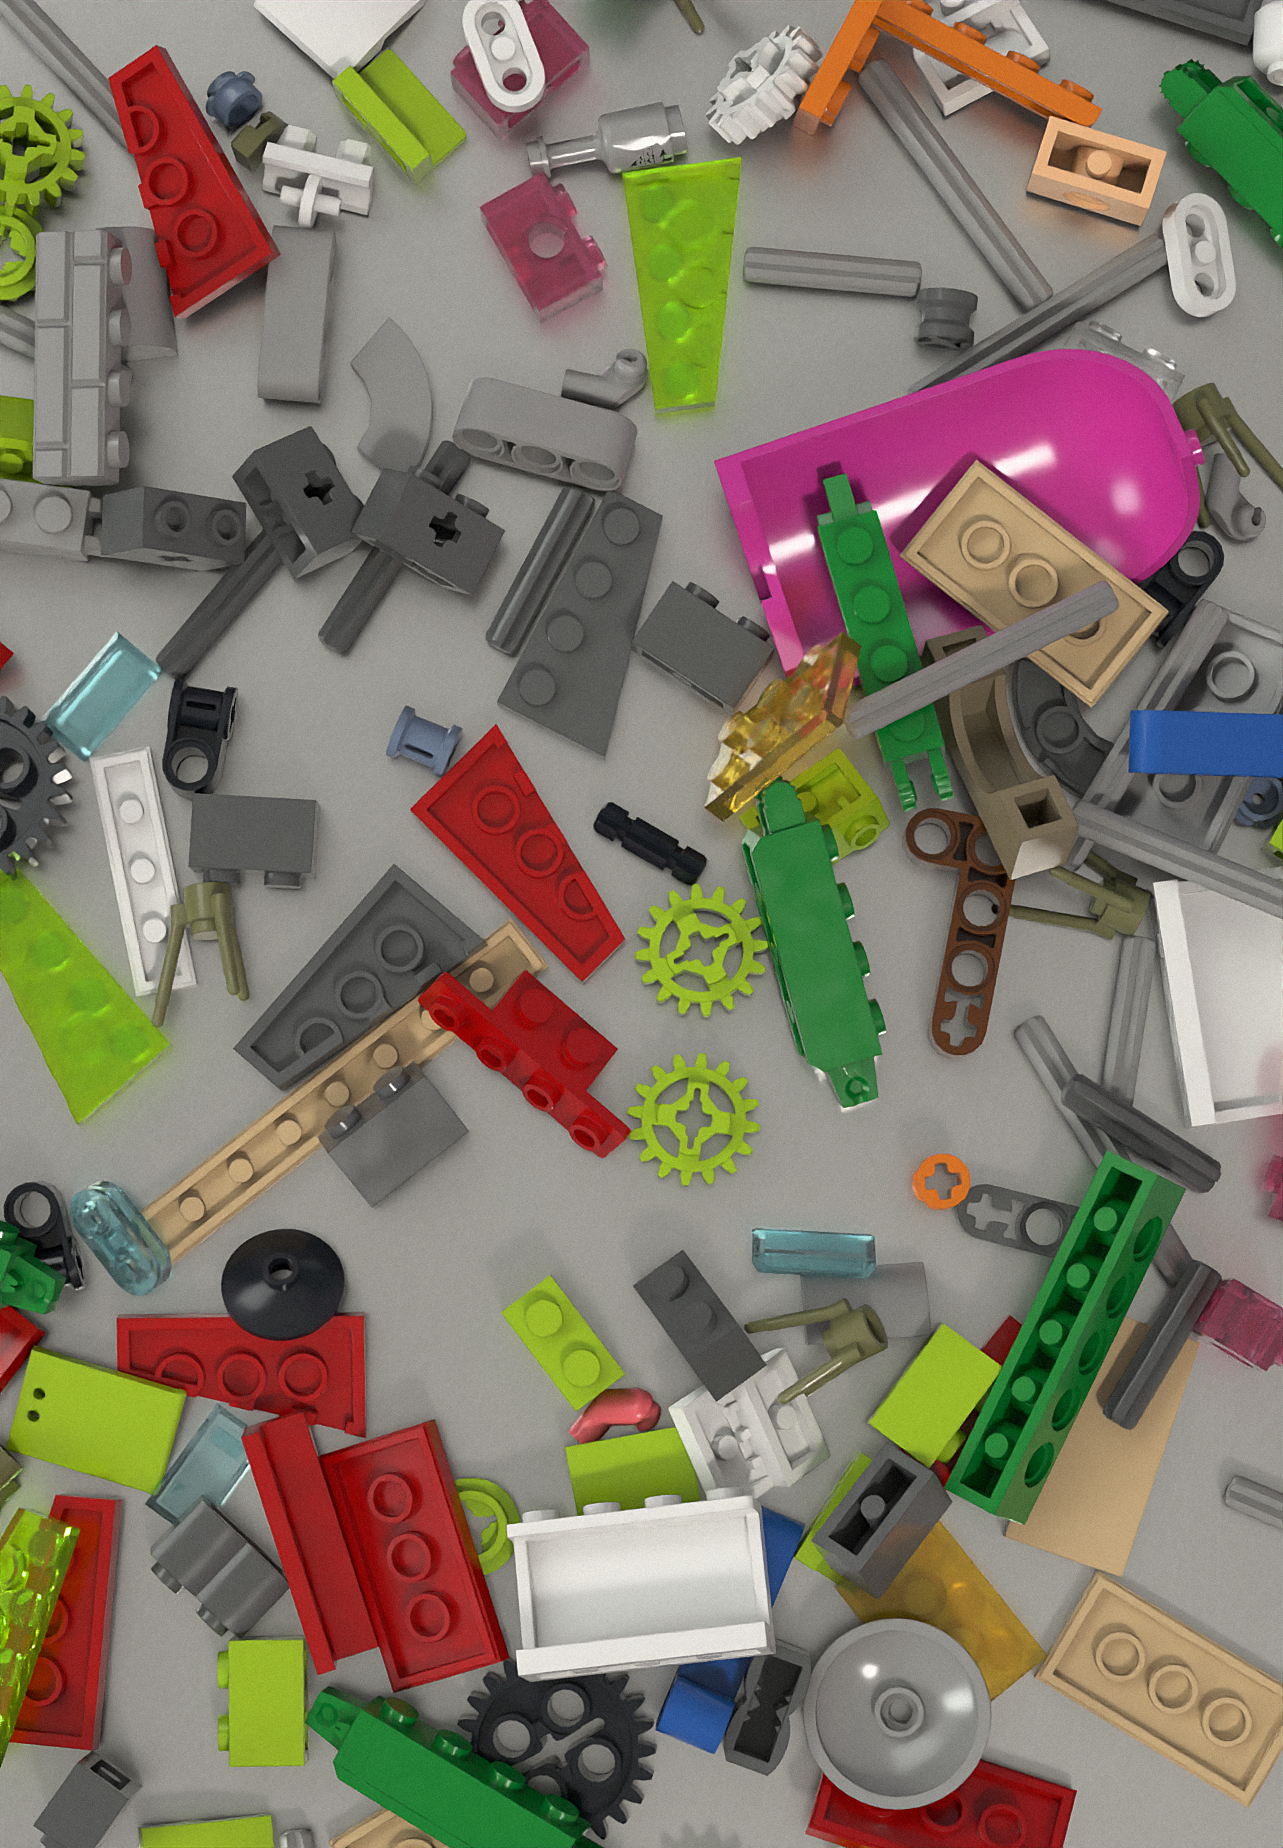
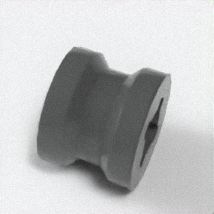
M924 288L919 290L917 305L922 310V321L915 326L914 341L924 346L941 349H967L973 347L975 332L971 329L969 323L970 315L977 310L978 296L968 291L953 288Z

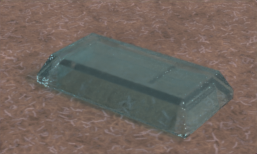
M117 631L38 723L44 721L54 732L52 736L85 763L162 674L163 670Z
M756 1228V1230L752 1229V1263L759 1273L867 1279L876 1269L875 1236L869 1234Z
M217 1403L145 1505L171 1524H174L202 1494L218 1508L249 1465L241 1439L245 1427L249 1425Z

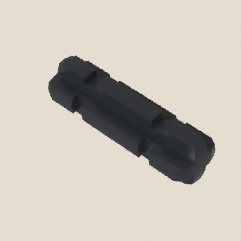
M607 802L603 805L593 824V828L597 833L611 841H614L615 838L622 841L621 847L661 870H664L665 867L672 870L671 876L687 885H693L698 881L707 865L705 855L689 846L685 849L678 846L679 840L639 817L635 820L628 817L629 811L613 802Z

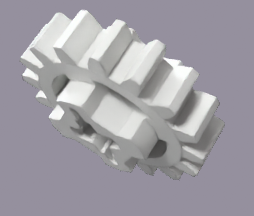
M788 25L781 34L775 30L769 37H764L752 48L745 52L743 50L739 51L727 64L729 70L726 77L720 81V85L717 87L718 92L709 100L713 106L706 112V117L710 120L708 123L728 143L733 141L738 145L746 136L752 140L757 137L759 132H764L768 127L771 128L776 121L782 118L787 120L800 106L798 101L801 94L809 87L808 84L811 82L809 78L819 70L815 63L823 54L818 49L820 46L800 26L794 29L791 25Z

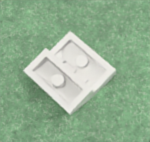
M255 0L253 6L335 79L350 65L357 72L381 51L385 39L423 7L426 0Z
M922 0L934 9L931 17L951 28L955 22H961L978 30L987 37L984 45L1005 57L1008 51L1011 50L1030 58L1039 66L1050 61L1049 48L1022 8L1020 0ZM902 42L944 116L993 91Z
M776 1348L760 1355L767 1366L717 1402L703 1385L668 1407L705 1494L713 1489L738 1487L743 1488L744 1496H753L756 1499L773 1486L790 1487L831 1457L805 1393H802L787 1404H781L777 1400L778 1395L799 1380L785 1348Z

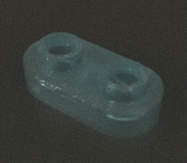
M101 1180L90 1184L74 1195L70 1203L72 1224L120 1288L132 1295L141 1296L150 1293L167 1281L172 1268L170 1254L162 1240L120 1187L109 1181Z

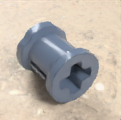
M406 705L395 725L386 755L394 759L402 755L432 767L434 775L442 778L446 774L456 752L463 728L453 725L450 729L416 716L415 708Z

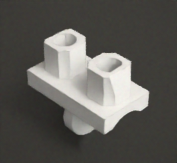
M288 125L285 128L277 144L267 142L263 154V163L265 164L263 191L280 194V203L300 207L299 225L312 228L318 212L339 216L340 210L343 209L368 215L373 189V167L370 166L371 146L368 143L351 139L340 141L336 157L325 156L315 153L317 146V136L309 129Z

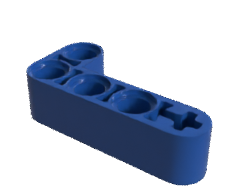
M1131 710L1128 773L1283 778V714Z
M761 1505L771 1607H773L801 1539L805 1523ZM752 1656L679 1665L657 1718L655 1731L714 1755L732 1715L735 1697Z

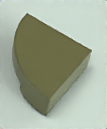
M270 111L261 114L260 122L255 128L251 125H246L231 141L236 161L252 173L263 161L267 142L276 144L288 126L286 122Z

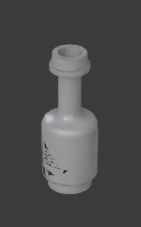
M663 102L603 114L598 119L597 131L590 136L552 144H546L543 136L537 137L536 141L526 143L533 179L544 176L545 179L551 178V170L553 168L595 159L602 160L607 165L608 170L615 174L674 162V155L688 153L679 105L664 107Z

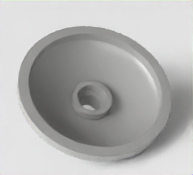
M889 1618L872 1621L860 1625L838 1638L816 1663L811 1673L810 1684L803 1703V1724L806 1739L820 1769L831 1782L847 1795L868 1805L885 1809L917 1808L931 1804L953 1792L972 1774L978 1765L988 1743L991 1730L992 1712L989 1690L974 1658L962 1644L945 1631L925 1622L912 1619ZM902 1699L911 1705L913 1714L907 1723H899L891 1716V1705L895 1700Z

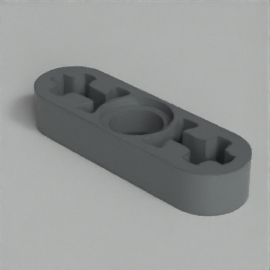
M980 1184L971 1187L966 1198L956 1205L955 1215L961 1230L972 1238L1055 1259L1072 1223L1071 1215H1076L1079 1207L990 1184ZM983 1194H987L993 1197V1208L1011 1213L1012 1200L1023 1202L1024 1206L1019 1211L1015 1220L1016 1239L1004 1237L1003 1234L1009 1226L1006 1223L988 1221L985 1230L976 1228V1217L967 1214L968 1204L979 1203ZM1038 1209L1053 1211L1061 1222L1059 1237L1049 1245H1039L1033 1242L1026 1231L1028 1217Z

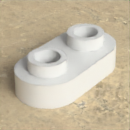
M470 0L462 16L463 31L488 98L496 107L507 112H523L532 108L538 103L544 93L545 73L518 2L516 0ZM495 18L501 20L505 24V28L498 35H488L482 29L483 24L487 20ZM518 74L523 76L526 80V85L519 91L508 90L503 83L509 75Z
M1192 193L1172 203L1167 208L1162 226L1171 286L1175 300L1188 314L1196 317H1207L1226 308L1232 302L1236 293V278L1227 221L1221 206L1206 194ZM1186 223L1192 229V236L1187 233ZM1195 281L1200 285L1202 294L1198 291Z

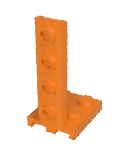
M855 0L807 90L792 125L812 136L820 122L830 127L833 125L852 87L851 84L843 81L849 68L860 74L881 32L880 30L1049 120L1050 116L1091 128L1097 121L1102 108L1091 103L1094 95L1084 87L1062 79L1061 83L1057 85L1039 75L1038 72L1041 67L1030 58L1011 50L1008 51L1005 57L985 46L987 37L978 30L961 22H955L951 28L931 17L934 9L922 0Z

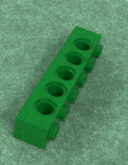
M1106 1151L944 1489L994 1516L1023 1525L1026 1524L1181 1202L1186 1188L1112 1152Z

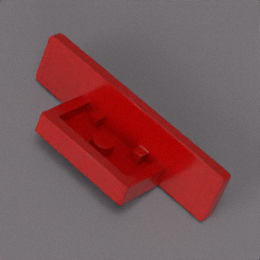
M526 969L515 978L492 1009L447 972H443L418 998L419 1004L429 1011L430 1017L438 1026L456 1034L476 1052L478 1059L486 1067L500 1072L522 1091L525 1099L533 1107L545 1111L569 1131L573 1141L583 1149L592 1151L598 1157L604 1158L623 1143L631 1133L630 1128L586 1091L618 1048Z

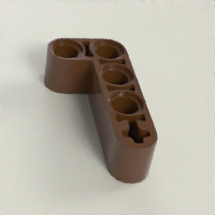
M927 808L917 812L906 826L902 836V847L906 857L919 867L957 875L929 1017L928 1039L932 1048L939 1055L949 1059H961L972 1054L982 1044L987 1032L1016 879H1009L1003 864L989 866L978 859L975 853L976 840L979 837L988 835L980 816L939 808ZM925 823L939 825L947 835L946 849L937 854L923 852L915 842V830ZM974 894L987 896L996 907L994 922L986 926L972 924L963 912L965 899ZM961 954H971L981 960L984 966L982 982L975 986L960 984L952 973V963L955 957ZM946 992L960 999H980L979 1008L973 1004H969L965 1008L963 1025L966 1028L973 1029V1036L963 1038L958 1046L951 1045L950 1034L941 1031V1023H949L954 1018L958 1002H945Z

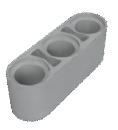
M274 225L271 237L281 255L268 264L258 367V398L320 403L335 264L336 233L335 230Z
M485 377L477 378L470 382L452 438L459 449H464L468 454L481 459L594 490L613 491L619 488L623 482L638 432L637 427L630 419L614 411Z

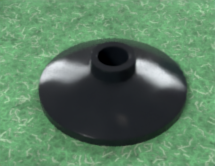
M296 1229L270 1230L245 1241L230 1256L223 1270L221 1280L223 1302L233 1321L246 1332L256 1337L273 1341L299 1339L322 1328L337 1312L345 1291L344 1271L335 1251L321 1238ZM279 1270L292 1271L291 1275L285 1279H275L271 1276L272 1273Z

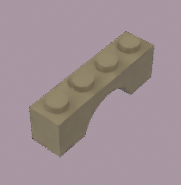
M979 625L926 640L921 656L923 669L988 637L983 626ZM1001 668L933 702L943 740L1009 879L1013 880L1067 864L1079 824L1055 775L1043 777L1038 774L1030 765L1020 747L1009 713L1004 669Z

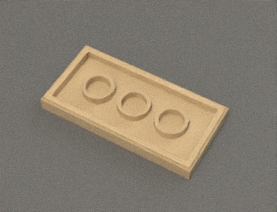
M977 460L900 554L902 560L995 633L1097 582H1108L1119 602V607L1116 611L1025 656L1091 709L1169 614L1165 607Z
M1125 1317L1026 1524L1023 1525L1008 1520L1003 1536L1122 1577L1200 1342L1187 1339L1136 1427L1132 1430L1124 1429L1106 1418L1103 1414V1407L1152 1327L1146 1323Z
M1098 1570L1094 1573L1034 1674L1036 1679L1247 1808L1250 1807L1283 1751V1683Z

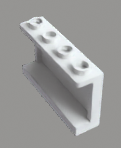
M1283 866L1255 870L1283 882ZM1178 879L1152 883L1146 889L1151 892L1149 908L1154 939L1157 944V958L1185 1129L1282 1115L1283 919L1190 881L1178 882Z
M728 1487L707 1491L706 1501L682 1503V1496L661 1495L646 1498L644 1500L645 1508L621 1511L620 1503L617 1502L595 1503L584 1506V1515L560 1518L558 1510H537L523 1513V1523L506 1525L507 1538L513 1541L523 1646V1649L516 1650L518 1676L529 1682L776 1654L761 1503L753 1496H744L743 1488Z

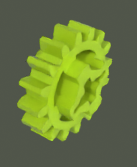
M6 84L0 85V120L8 118L0 124V201L5 202L4 209L8 217L13 216L17 204H25L31 217L38 216L40 200L45 199L54 208L58 207L62 197L60 188L74 191L78 179L74 171L83 169L85 153L77 150V148L82 146L83 130L68 129L72 124L74 112L68 108L56 113L53 110L55 95L51 92L45 95L41 101L32 99V86L27 84L23 87L20 97H12ZM39 124L43 126L50 134H46L43 131V129L39 126ZM13 145L25 147L24 156L12 154ZM38 176H44V178L39 181L29 183Z
M693 884L691 899L685 901L682 900L675 890L668 892L670 909L665 912L655 905L649 908L651 917L657 922L655 927L638 928L637 935L643 940L650 942L649 948L635 952V961L650 963L652 968L641 977L643 985L653 984L657 981L660 983L662 988L659 990L656 1001L660 1004L669 1000L671 996L678 998L679 1015L684 1016L689 1010L691 1003L700 1005L703 1018H710L712 1003L720 1001L722 1006L730 1012L735 1008L731 994L736 990L748 997L754 993L751 984L746 980L748 974H764L766 967L754 961L753 954L766 951L768 943L764 940L752 939L751 935L762 922L759 917L744 920L741 917L747 902L743 898L738 899L731 906L723 903L725 897L724 887L718 886L710 899L703 898L699 884ZM694 911L713 912L724 917L730 923L716 928L701 923ZM674 922L676 930L680 935L676 949L660 959L661 939L668 926ZM699 936L703 943L711 941L716 943L723 938H727L720 942L718 947L712 951L711 965L704 967L699 959L690 962L685 960L675 964L684 959V955L691 950L690 939L692 937ZM742 944L743 956L741 965L737 973L729 981L723 967L726 953L736 948L737 945ZM687 974L702 979L709 991L698 992L688 990L675 983L672 979Z
M699 1053L695 1067H686L683 1058L678 1054L673 1057L674 1071L667 1074L657 1065L651 1068L652 1075L656 1081L652 1088L645 1084L637 1083L635 1091L645 1101L643 1106L628 1107L627 1115L635 1119H641L642 1127L631 1131L629 1138L631 1141H646L648 1147L643 1150L639 1159L642 1163H645L657 1157L662 1162L658 1171V1177L664 1179L672 1169L681 1171L680 1180L682 1186L688 1187L693 1173L701 1172L706 1184L711 1185L714 1184V1168L721 1166L731 1175L737 1171L734 1161L731 1159L735 1152L745 1156L751 1155L753 1149L742 1139L744 1133L753 1134L760 1131L759 1124L746 1120V1113L757 1108L759 1103L758 1099L742 1100L740 1092L749 1081L744 1076L731 1083L726 1078L730 1065L729 1062L724 1060L713 1071L707 1069L706 1054ZM688 1079L686 1094L672 1105L656 1103L659 1096L669 1086ZM710 1082L718 1086L728 1096L735 1114L717 1109L708 1097ZM699 1091V1104L702 1105V1115L711 1117L712 1124L711 1127H700L698 1136L694 1137L693 1148L688 1149L686 1126L676 1122L677 1113H687L690 1103H693L694 1092ZM653 1126L668 1128L680 1143L678 1158L668 1153L660 1145L654 1134ZM715 1135L732 1136L727 1146L720 1153L709 1159L699 1161L701 1146Z

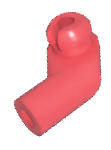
M639 1387L607 1389L593 1400L567 1432L582 1444L600 1440L611 1426L634 1425L639 1431H647L658 1423L661 1417V1408L653 1400L650 1392Z

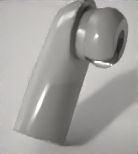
M624 349L617 353V361L599 375L567 369L563 380L561 397L604 408L618 407L643 388L648 378L647 360L638 350Z
M1217 453L1214 455L1206 498L1207 511L1228 536L1246 541L1251 537L1259 535L1264 530L1266 516L1261 507L1254 508L1239 492L1241 476L1225 453Z

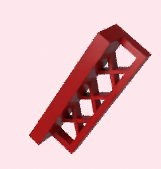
M301 1409L245 1427L241 1439L317 1675L336 1670L337 1660L377 1648L379 1645L305 1410Z

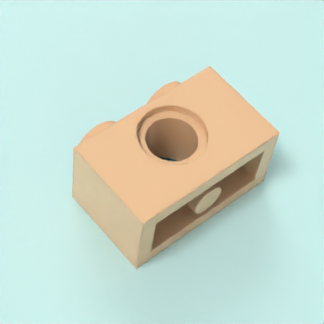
M1050 116L1026 191L1142 226L1150 208L1167 152Z

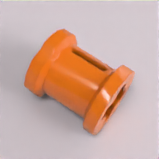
M936 1154L922 1161L919 1168L914 1172L912 1176V1189L915 1197L925 1203L930 1209L945 1210L958 1205L966 1198L970 1189L971 1177L967 1166L959 1158L951 1154ZM934 1165H943L945 1174L956 1175L957 1185L948 1189V1199L946 1200L939 1199L937 1190L926 1189L925 1179L934 1175Z

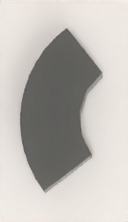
M1023 657L1015 661L1012 678V703L1020 735L1027 750L1047 776L1055 775L1061 788L1082 799L1109 755L1114 743L1098 736L1082 718L1076 698L1071 692L1028 658Z

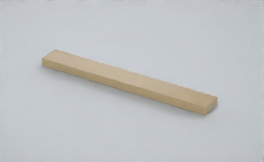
M509 919L484 939L488 944L487 947L449 974L492 1009L515 978L525 969L537 978L549 966L512 919ZM422 993L375 1025L125 1223L163 1272H166L320 1150L323 1145L319 1141L318 1136L326 1131L324 1126L328 1119L347 1105L353 1104L356 1107L374 1093L373 1086L382 1075L397 1066L405 1068L413 1061L422 1069L460 1039L456 1034L441 1028L432 1020L429 1011L418 1002V998Z

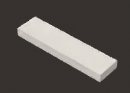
M148 746L89 758L136 997L138 998L157 994L171 930L170 906L182 904L152 749ZM187 928L184 930L172 991L199 986Z

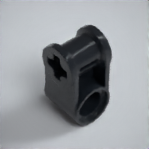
M1192 531L1183 546L1163 567L1147 579L1136 584L1169 611V614L1153 632L1157 636L1156 644L1162 649L1197 607L1195 605L1196 602L1216 579L1224 565V552L1221 544L1214 536L1205 531ZM1187 547H1197L1203 550L1210 561L1208 573L1199 577L1186 574L1180 568L1178 562L1179 552Z
M176 678L169 704L168 732L162 758V770L172 790L180 797L191 801L193 800V793L213 794L218 789L222 779L227 745L232 735L236 717L238 688L227 686L223 692L188 686L187 679ZM190 755L204 757L208 761V769L200 780L186 783L177 778V767L184 758Z
M44 1181L27 1182L15 1187L7 1195L4 1203L5 1221L19 1229L18 1237L37 1245L34 1253L35 1258L48 1266L56 1264L62 1266L60 1270L56 1271L66 1277L64 1288L72 1286L76 1291L86 1289L84 1266L77 1241L72 1233L66 1202L62 1193L54 1185ZM33 1191L41 1193L50 1204L48 1220L39 1227L26 1223L20 1214L22 1199L26 1194Z

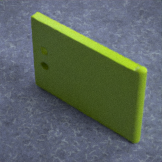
M34 1345L31 1350L6 1449L157 1496L161 1491L187 1392L183 1389L172 1388ZM32 1410V1412L35 1415H39V1417H33L30 1411Z

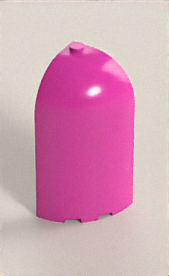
M1056 349L1017 357L715 460L714 464L759 600L771 596V598L762 600L761 604L795 705L860 684L818 535L817 526H819L817 516L831 512L823 486L824 479L847 473L855 504L870 500L872 509H877L921 660L926 640L979 625L983 626L987 636L995 633L900 558V554L976 460L1136 585L1153 575L1178 552L1196 524L1201 502L1196 467L1205 464V459L1195 430L1192 428L1183 431L1168 396L1148 374L1138 367L1115 356L1097 351Z

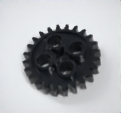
M2 696L0 698V775L4 767L14 761H23L24 763L23 771L18 778L8 783L0 782V799L22 801L21 808L17 810L0 804V817L2 820L0 826V869L14 881L17 879L16 861L22 858L31 866L36 867L38 861L32 848L36 844L48 848H54L56 845L46 833L49 825L57 827L66 826L67 821L55 810V806L73 801L72 795L66 789L57 786V784L65 782L73 776L65 764L56 763L66 752L58 741L48 742L54 733L44 721L34 725L36 716L27 706L22 707L14 714V704L8 697Z
M511 1657L504 1660L503 1668L507 1679L503 1681L496 1675L488 1672L482 1680L491 1695L487 1697L472 1692L467 1699L469 1704L479 1712L478 1716H461L458 1720L457 1725L472 1733V1738L466 1739L472 1745L471 1751L490 1763L497 1761L513 1766L540 1753L548 1741L547 1734H551L553 1739L560 1741L596 1718L603 1719L605 1726L602 1729L573 1742L564 1754V1762H561L558 1756L551 1755L523 1773V1776L526 1779V1785H528V1782L533 1777L539 1775L549 1776L554 1779L559 1785L561 1797L576 1806L579 1810L578 1816L591 1824L590 1828L594 1833L604 1840L609 1834L608 1824L605 1819L607 1816L621 1824H625L629 1819L628 1812L621 1803L623 1799L641 1804L645 1797L642 1791L633 1784V1781L652 1780L654 1770L639 1762L640 1758L651 1756L657 1752V1744L640 1740V1735L654 1726V1719L635 1718L634 1712L644 1702V1695H635L627 1699L624 1697L622 1691L630 1678L627 1674L618 1677L612 1682L605 1678L606 1673L529 1682L518 1676L517 1663ZM560 1690H571L577 1693L583 1701L584 1714L579 1719L573 1721L559 1718L553 1712L551 1706L552 1695ZM509 1720L518 1721L523 1724L530 1735L529 1746L521 1751H510L504 1748L498 1738L499 1725ZM594 1744L608 1748L614 1756L615 1768L605 1775H595L589 1772L583 1765L582 1751Z

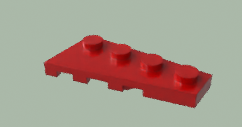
M155 45L110 76L108 80L128 152L134 154L142 183L138 185L143 206L149 210L158 242L154 243L160 267L166 269L173 294L169 296L174 317L185 319L280 256L281 253L166 48Z
M497 724L410 808V812L582 984L626 941Z
M336 1312L332 1319L316 1332L288 1341H273L256 1337L239 1327L230 1317L229 1313L119 1314L116 1318L117 1371L172 1388L183 1389L187 1392L186 1396L196 1398L200 1396L229 1403L231 1407L252 1412L255 1409L282 1416L304 1409L308 1423L311 1426L318 1424L343 1430L345 1434L366 1438L365 1312Z
M66 1494L55 1495L30 1569L32 1576L23 1602L18 1604L10 1627L13 1628V1632L3 1661L0 1662V1741L90 1751L99 1749L122 1500Z

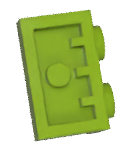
M837 748L789 781L790 785H794L796 787L795 791L799 793L797 798L801 800L803 811H808L818 818L821 825H830L839 852V859L831 861L832 866L854 850H862L870 846L877 840L880 833L890 825L878 796L840 748ZM756 805L739 816L747 831L750 828L761 825Z

